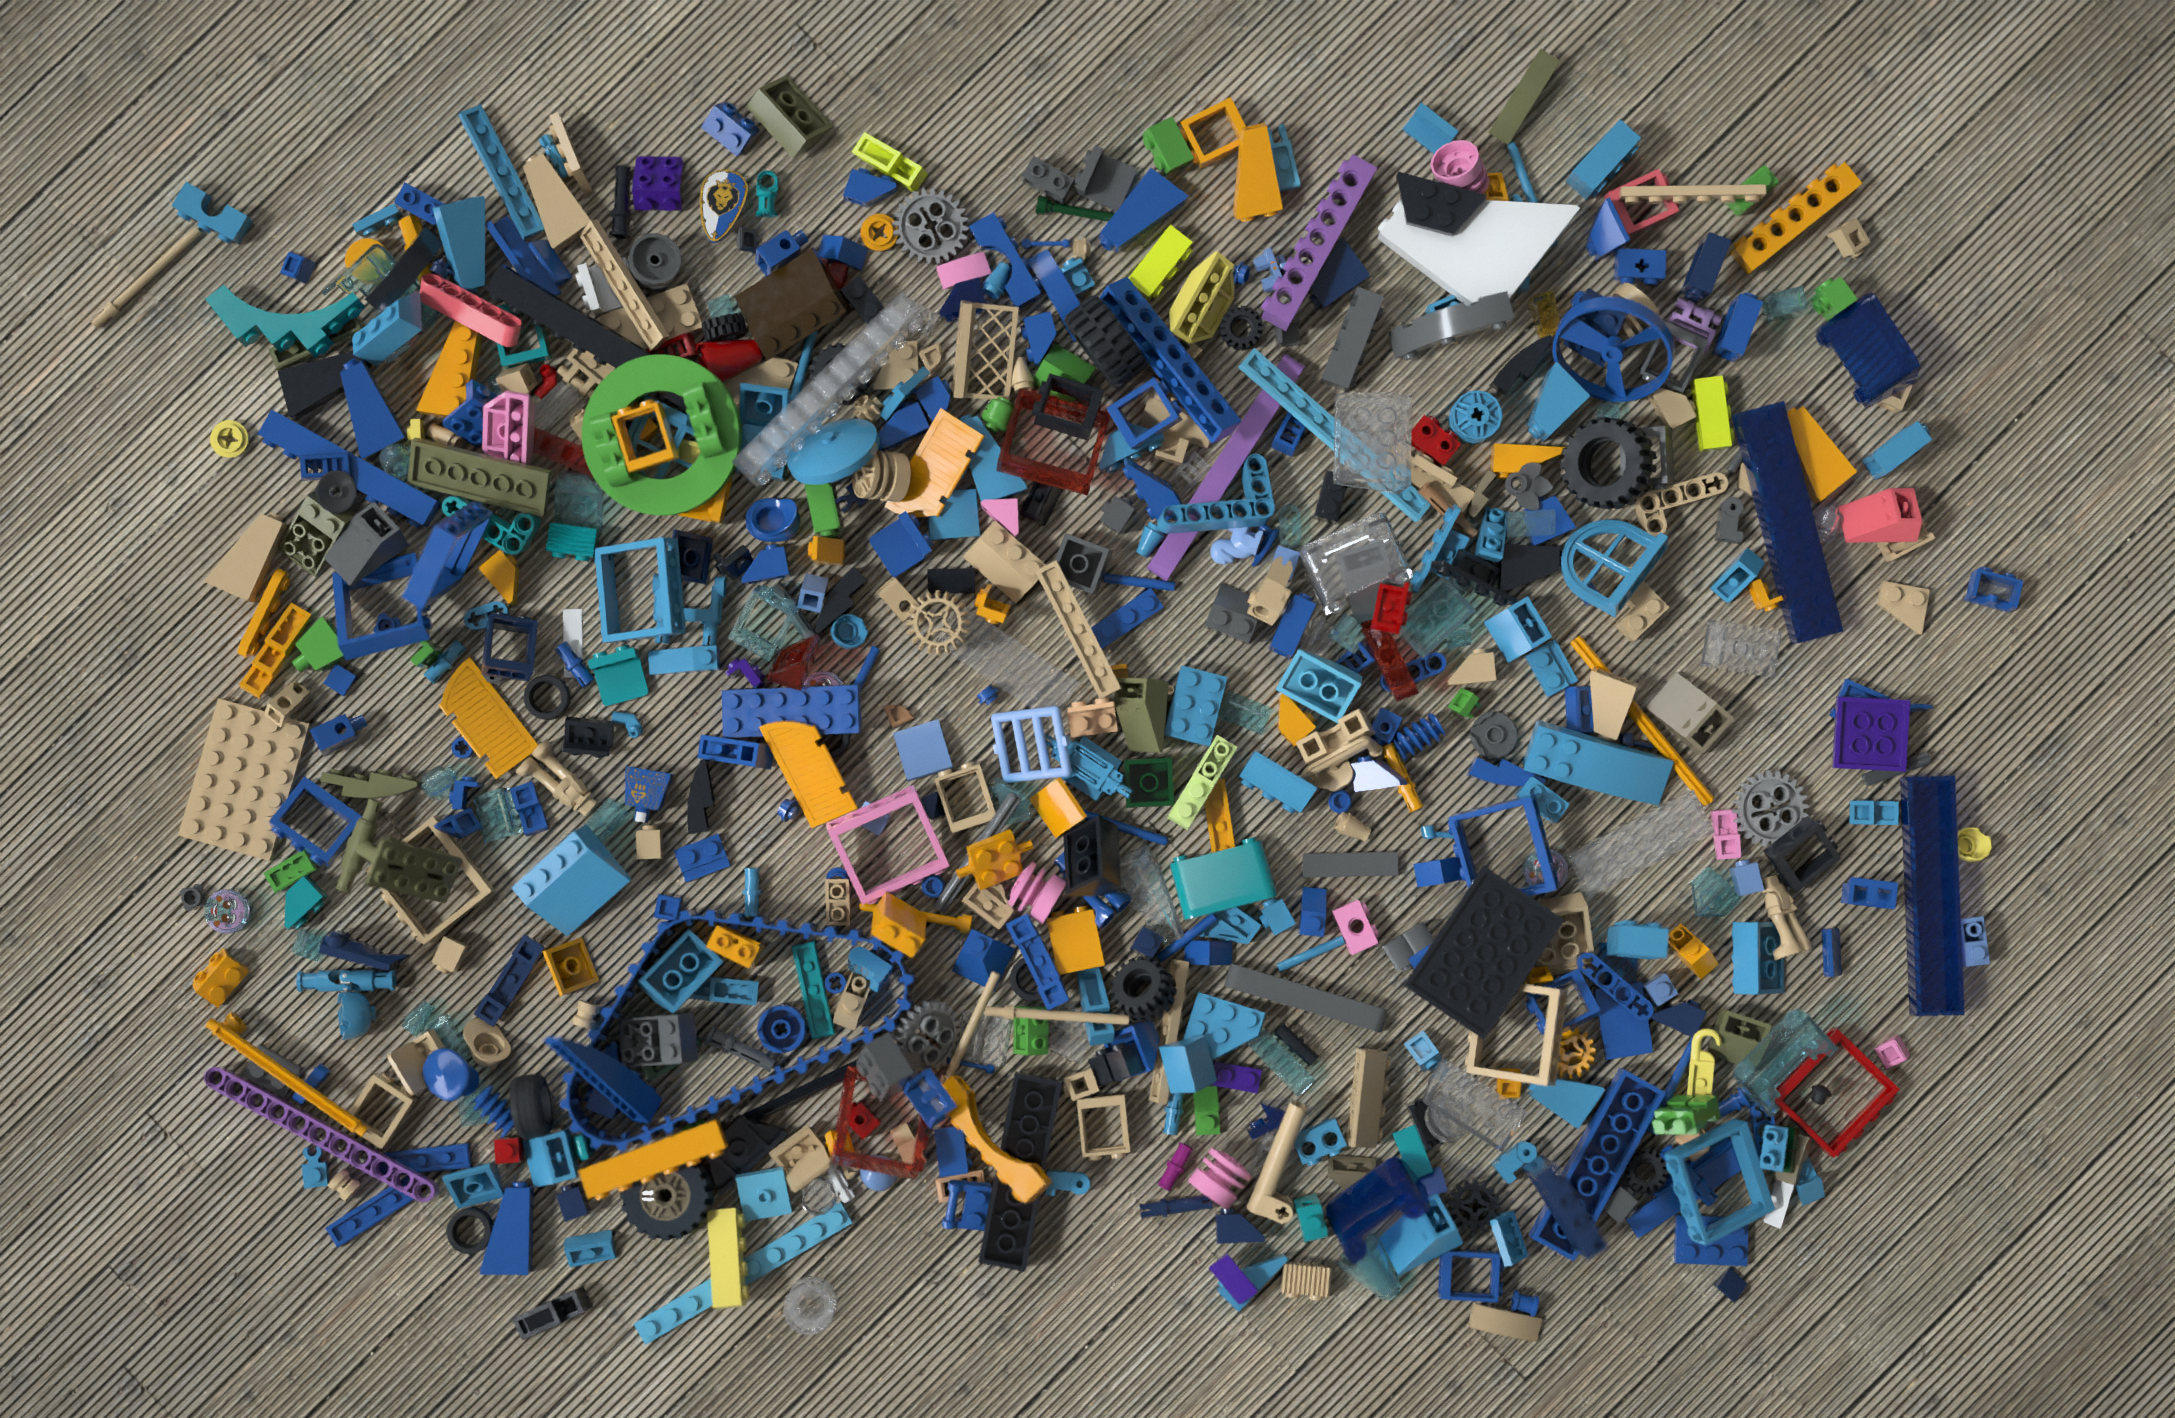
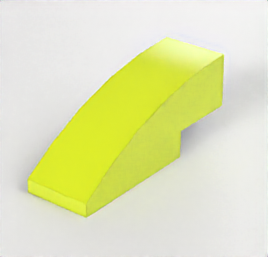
M865 132L852 150L854 155L882 174L893 178L895 182L912 192H917L928 175L922 166L907 159L897 150Z

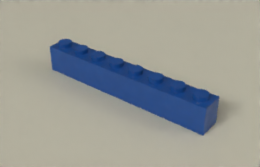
M272 409L258 432V435L264 438L263 443L274 449L277 445L285 449L283 454L296 460L297 456L300 457V455L348 453V451ZM349 452L350 476L356 484L357 494L360 490L367 494L366 500L372 503L375 502L377 505L380 502L387 505L386 511L399 517L400 513L407 516L406 522L417 528H420L421 525L429 527L441 505L439 501ZM337 459L339 471H343L342 459ZM327 460L328 472L333 471L332 460ZM317 461L318 468L323 470L322 461ZM308 462V468L313 470L312 462Z

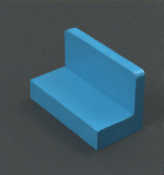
M1423 103L1418 106L1414 115L1403 127V131L1432 154H1435L1443 145L1452 142L1459 132Z

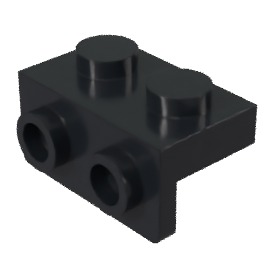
M567 716L565 719V736L562 752H568L570 755L575 756L588 754L596 758L609 756L613 749L614 721Z

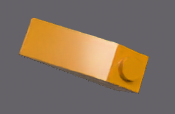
M1495 443L1491 449L1490 470L1496 474L1497 479H1507L1510 474L1519 472L1522 466L1527 463L1542 464L1561 456L1562 449L1566 447Z

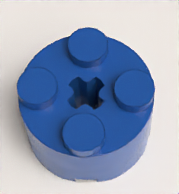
M789 1004L775 1005L766 1010L758 1021L757 1032L762 1045L771 1052H790L804 1041L807 1034V1020L804 1014L795 1006ZM785 1023V1028L788 1029V1032L780 1034L777 1024Z

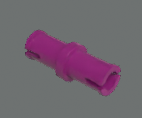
M1183 1142L1179 1143L1172 1159L1166 1163L1167 1168L1158 1182L1160 1187L1168 1191L1172 1190L1179 1174L1185 1170L1184 1165L1194 1150L1192 1147Z

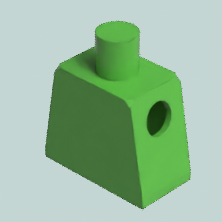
M320 617L298 640L296 646L302 654L294 659L292 663L299 672L304 671L310 665L315 671L321 672L345 660L338 647L337 630L328 618Z

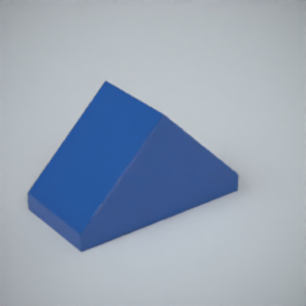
M823 235L817 254L822 260L862 271L868 248L845 237Z
M1450 857L1413 864L1417 887L1462 880L1460 875V867H1462L1460 858Z
M1191 940L1185 945L1184 961L1195 965H1230L1232 963V941Z

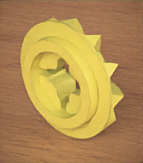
M225 420L213 428L210 435V443L218 455L225 458L237 457L245 452V448L249 444V433L242 424L233 420ZM230 433H233L232 436L239 441L231 442L230 446H228V442L221 439V437H229Z

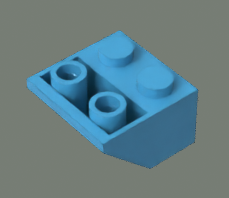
M1528 596L1483 622L1507 663L1552 638Z
M569 1128L550 1133L547 1136L522 1141L534 1187L550 1185L580 1176V1169Z

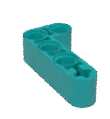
M453 495L443 501L442 510L449 517L473 500ZM522 513L510 524L493 514L482 538L507 554L516 555L529 548L541 526V519L537 515ZM525 517L531 521L530 529L524 526L523 521ZM493 525L499 528V536L493 534ZM514 537L520 542L519 549L515 548L512 544Z

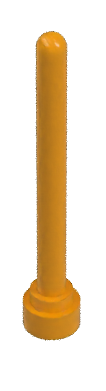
M860 903L859 908L862 911L873 912L877 903H866L863 905ZM923 912L927 915L926 922L956 927V930H960V933L969 934L971 931L973 915L963 914V916L958 915L957 918Z

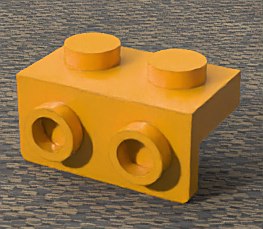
M988 584L985 589L981 588L974 604L975 607H978L976 615L985 617V621L992 624L1004 623L1011 605L990 599L989 595L993 585Z
M222 948L219 953L216 952L210 958L209 965L204 971H199L196 974L192 985L198 995L219 1008L249 973V969L231 957L228 951Z

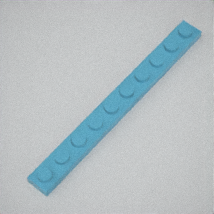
M1254 348L1238 366L1240 370L1415 523L1420 520L1431 504L1412 485L1258 350Z
M842 1202L835 1204L745 1257L744 1262L746 1261L748 1266L745 1286L853 1223ZM711 1278L634 1323L645 1345L712 1306Z

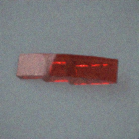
M535 428L533 453L594 478L588 468L582 446Z
M1372 620L1358 624L1396 702L1418 694V688L1409 674L1407 665L1399 653L1397 644L1390 632L1371 629Z

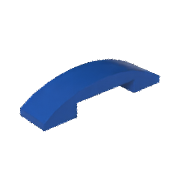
M1046 249L1027 261L1060 316L1073 342H1075L1076 339L1066 326L1064 319L1069 312L1080 305V302L1052 255Z
M1028 913L1007 923L1006 926L1031 971L1047 1010L1070 1000L1055 963Z

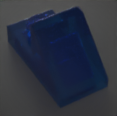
M1259 1102L1268 1119L1263 1121L1262 1118H1259L1249 1124L1251 1128L1247 1129L1250 1138L1254 1140L1279 1127L1286 1110Z

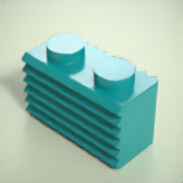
M550 523L546 551L552 553L554 558L566 559V555L575 556L577 561L589 562L590 558L595 559L594 548H598L600 530Z

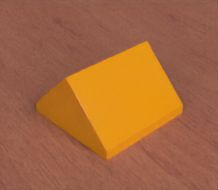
M582 937L543 951L560 996L599 982Z

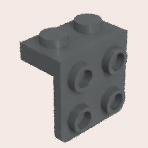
M1094 145L1093 150H1088L1084 157L1083 163L1086 165L1083 172L1078 171L1073 184L1076 185V194L1117 211L1124 202L1135 177L1136 169L1103 154V148Z

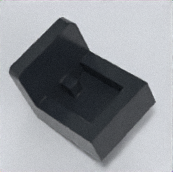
M744 545L740 546L726 558L722 557L718 552L713 555L716 561L714 566L722 576L726 574L731 580L736 579L743 572L747 571L753 562L749 549Z

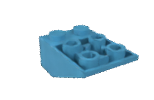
M1438 1193L1416 1203L1379 1237L1398 1276L1463 1244L1458 1230Z

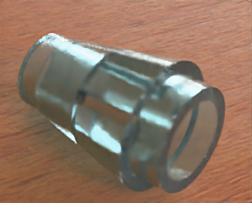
M423 1000L421 1004L403 1019L404 1023L401 1026L417 1037L419 1033H423L435 1008Z

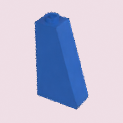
M1150 168L1100 232L1098 238L1101 241L1100 244L1106 250H1113L1118 253L1183 207L1187 202L1188 195L1154 169Z
M354 358L343 364L344 368L340 374L359 454L364 459L404 438L406 433L363 359L357 361Z
M514 1181L513 1185L505 1188L480 1268V1275H529L532 1272L534 1186L527 1185V1181Z

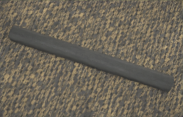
M1012 792L1008 794L977 842L1000 833L1021 802V798L1017 794ZM969 855L966 856L958 869L968 865ZM956 873L934 904L938 911L945 913L971 874L961 879L958 878Z

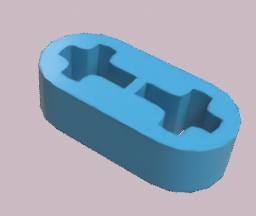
M491 602L467 611L464 616V623L469 629L482 630L486 628L489 613L495 612L496 606L504 609L502 613L508 616L510 615V610L503 602ZM475 613L477 616L485 615L484 619L478 621L479 625L476 626L474 623H470V620L473 619L472 614Z

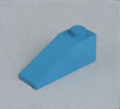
M717 645L648 651L649 675L721 671L720 648Z
M1282 1253L1241 1268V1270L1259 1291L1285 1264L1288 1258ZM1218 1281L1217 1283L1219 1285L1217 1288L1218 1293L1238 1312L1254 1297L1253 1295L1239 1305L1221 1282Z

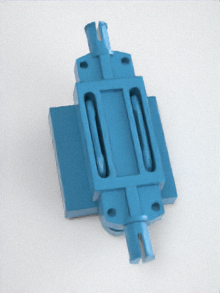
M1046 734L1045 738L1051 741L1050 743L1046 740V745L1053 749L1051 757L1060 762L1057 741ZM1085 736L1082 737L1079 743L1069 740L1070 745H1067L1072 774L1067 777H1061L1063 780L1096 802H1098L1104 792L1110 796L1119 792L1127 799L1130 798V795L1123 790L1130 794L1134 790L1122 784L1124 776L1118 772L1124 763L1123 761Z

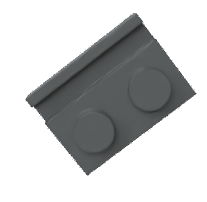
M262 1044L258 1046L259 1050L288 1069L292 1074L298 1076L303 1067ZM251 1060L242 1075L283 1098H286L291 1090L290 1087Z

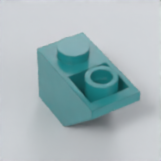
M303 876L286 892L284 926L287 930L300 929L307 923L308 919L306 917L311 912L317 913L326 904L324 900L328 895L310 876Z

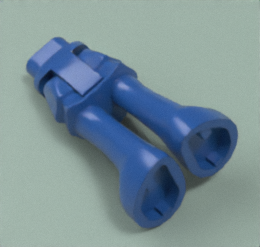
M1063 852L1055 859L1054 863L1060 868L1059 872L1065 878V858ZM1116 890L1104 895L1112 908L1098 896H1081L1096 912L1095 923L1099 929L1105 927L1113 919L1115 911L1120 913L1132 901V898L1127 893L1117 892Z

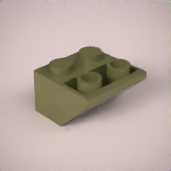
M1720 1009L1713 1030L1719 1034L1721 1045L1718 1046L1715 1038L1711 1036L1707 1051L1714 1057L1752 1069L1765 1048L1772 1025Z

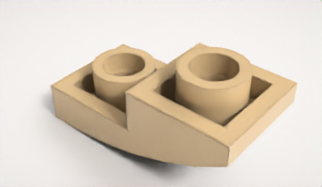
M825 879L826 925L850 926V880Z

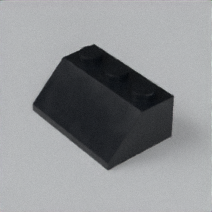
M1098 815L1063 833L1066 895L1104 896L1121 888L1118 826Z

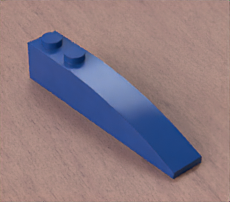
M546 1037L544 1039V1042L633 1122H651L662 1098L656 1093L654 1087L641 1080V1076L637 1072L631 1071L614 1058L582 1043L557 1037Z

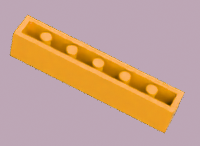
M715 1119L579 1170V1174L587 1197L595 1196L596 1200L609 1196L610 1190L618 1188L619 1192L633 1187L632 1182L637 1180L645 1183L655 1179L654 1174L663 1171L664 1175L675 1172L678 1170L677 1166L686 1163L688 1167L701 1162L700 1157L709 1154L710 1158L721 1155L724 1153L723 1149L728 1144L719 1119Z

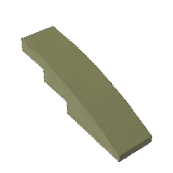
M1540 48L1488 133L1509 145L1558 66L1559 59Z

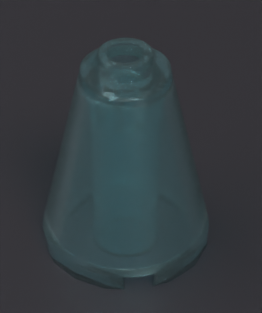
M1366 1234L1367 1239L1363 1241L1360 1238L1356 1239L1342 1252L1340 1257L1343 1260L1342 1262L1338 1261L1337 1264L1343 1271L1380 1299L1391 1301L1400 1294L1401 1284L1379 1239L1375 1234Z

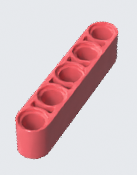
M430 273L422 276L419 292L422 303L503 346L514 347L518 344L522 324L518 317L439 275Z

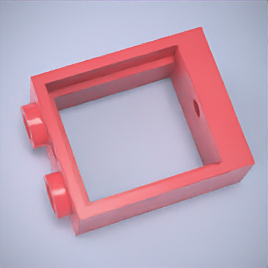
M1659 169L1613 189L1604 196V199L1611 198L1629 237L1665 221L1679 212V204L1673 203V200H1663L1668 210L1634 225L1623 201H1619V190L1624 186H1640L1651 180H1654L1656 186H1669L1666 175L1664 173L1661 174Z

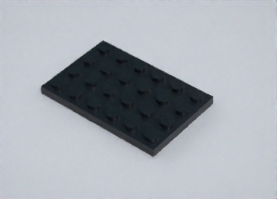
M1483 866L1403 986L1485 1040L1564 922V919Z

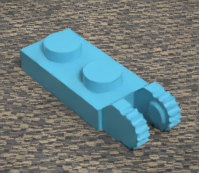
M1284 124L1278 125V132L1282 142L1275 144L1272 130H1270V127H1267L1280 192L1300 188L1301 186L1291 142L1288 140Z

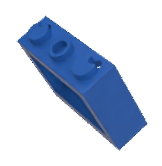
M304 776L269 820V824L272 827L271 832L277 835V837L283 839L285 836L292 841L290 845L297 851L302 853L305 850L311 855L310 859L320 866L325 864L330 867L347 846V841L352 836L356 822L362 816ZM304 792L349 823L327 852L282 822Z

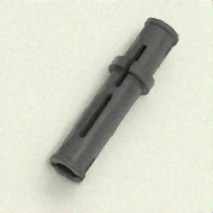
M781 582L768 590L778 602L780 611L788 616L809 648L822 640L801 610L797 608L796 599H792Z

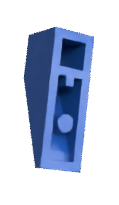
M909 401L899 406L900 410L895 412L878 433L880 438L878 450L885 452L928 431L930 427L918 402L913 404L912 401Z
M701 735L697 758L771 770L774 755L766 744Z

